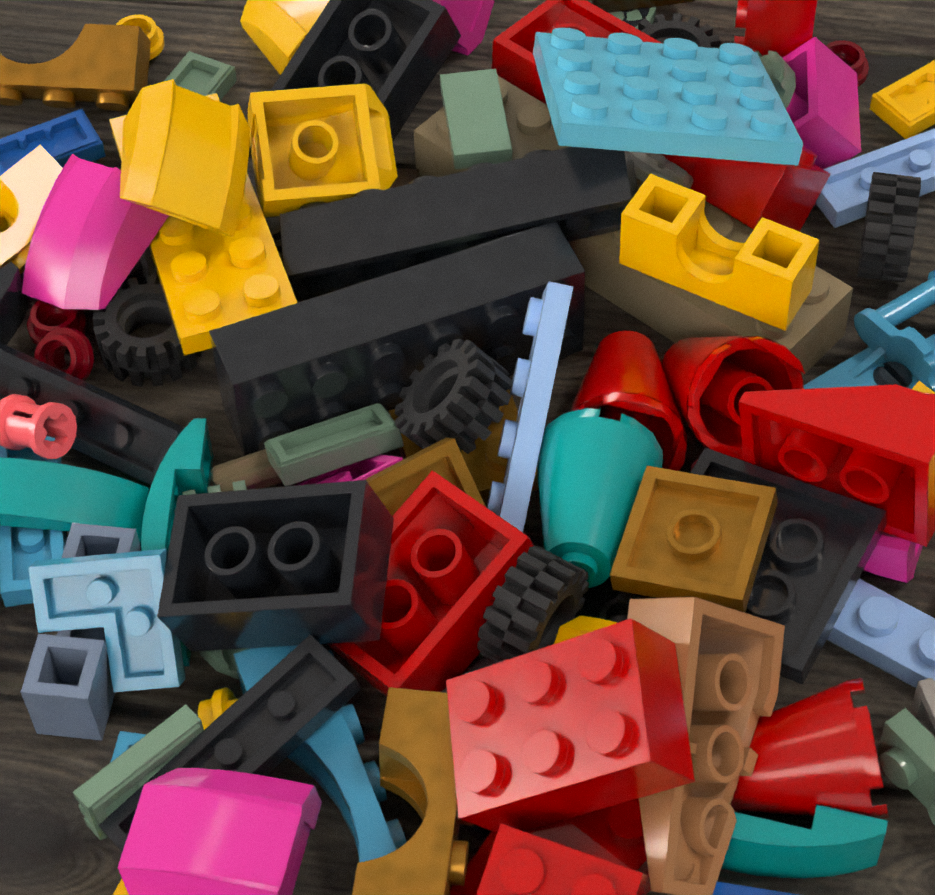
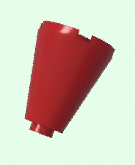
M618 331L606 336L597 347L569 412L592 408L600 409L599 417L620 422L621 414L636 419L654 434L663 450L662 468L679 471L685 462L687 434L653 342L645 335L634 331Z
M761 336L684 338L668 349L662 361V367L674 400L698 441L705 448L743 460L739 400L743 393L750 391L804 389L802 373L805 374L802 363L786 346Z
M862 678L847 680L773 711L771 717H759L749 747L758 754L752 776H740L731 802L734 811L814 816L817 804L878 819L889 818L887 804L873 806L870 790L884 788L868 707L867 705L854 707L852 696L866 694Z

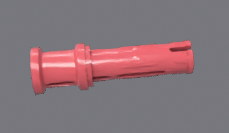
M12 394L0 400V446L9 450H22L26 447L32 448L35 454L46 459H58L71 449L76 438L77 423L74 413L65 404L48 402L43 405H37L30 397L19 394ZM46 436L55 438V440L48 441L45 440Z

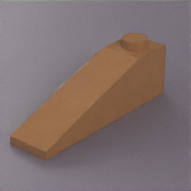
M697 597L630 599L627 619L632 618L675 642L695 778L693 783L639 798L651 891L669 895H713L737 822L731 802L740 776H752L758 754L749 747L759 717H771L778 696L785 625Z

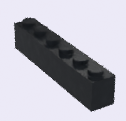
M567 147L554 151L540 149L527 153L523 158L498 164L478 163L470 166L466 171L442 177L422 176L412 180L407 185L386 190L367 189L358 192L354 197L330 203L310 202L301 206L299 210L279 214L284 269L290 284L305 301L554 221L557 222L568 242L621 230V213L638 191L634 162L629 151Z

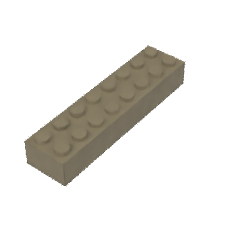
M498 76L512 145V160L523 158L524 155L534 150L546 149L554 151L571 147L558 145L546 104ZM443 106L414 130L416 169H419L420 177H442L468 169H454ZM636 177L637 188L639 190V188L644 182H642ZM705 201V216L711 227L729 240L745 243L754 229ZM621 230L568 242L585 270V286L675 343L690 337H766L786 346L802 363L806 374L845 335L853 287L815 266L811 292L787 330L784 331L620 264Z

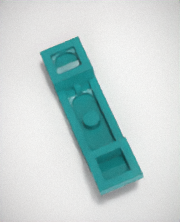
M194 418L184 428L167 451L156 472L144 510L141 551L167 549L168 554L178 495H183L182 492L194 489L196 494L208 493L207 487H210L213 451L206 418ZM180 641L184 666H190L191 651Z
M0 457V526L70 531L72 523L131 528L136 529L141 545L142 521L149 494L148 487L91 469L47 461Z
M817 804L811 829L734 812L737 822L722 869L776 878H818L857 872L877 865L888 821Z

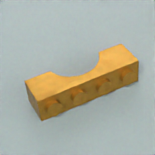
M85 24L73 45L63 54L50 61L37 64L19 63L5 58L0 52V104L18 106L22 105L23 98L43 99V104L56 108H74L76 101L96 102L97 107L105 110H128L129 104L134 103L141 88L147 86L151 41L139 26Z
M389 687L379 740L380 786L399 795L411 804L423 822L413 837L397 850L376 859L357 863L352 895H450L451 885L464 886L466 880L469 842L457 840L459 825L472 826L473 824L458 818L447 693Z

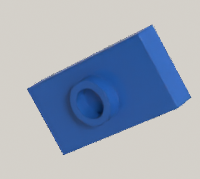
M79 109L1 138L0 176L39 145L63 168L71 154L90 162L105 157L103 142L83 109Z

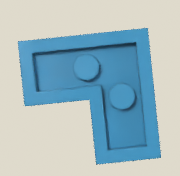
M167 549L39 560L28 567L38 633L104 627L113 692L179 687L186 679L180 640L157 617L168 556Z

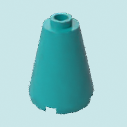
M592 408L563 413L549 423L543 433L537 462L544 549L585 570L589 576L586 580L589 582L588 588L601 585L609 578L646 466L662 468L663 450L654 434L640 422L624 414H621L620 422L599 417L600 409Z

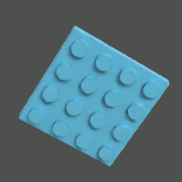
M556 28L552 30V33L536 32L533 56L559 146L799 165L803 142L757 52H753L751 48L737 43H724L720 45L719 49L698 47L696 43L682 38H668L664 41V44L642 42L639 37L627 33H612L608 38L587 37L583 32L572 28Z

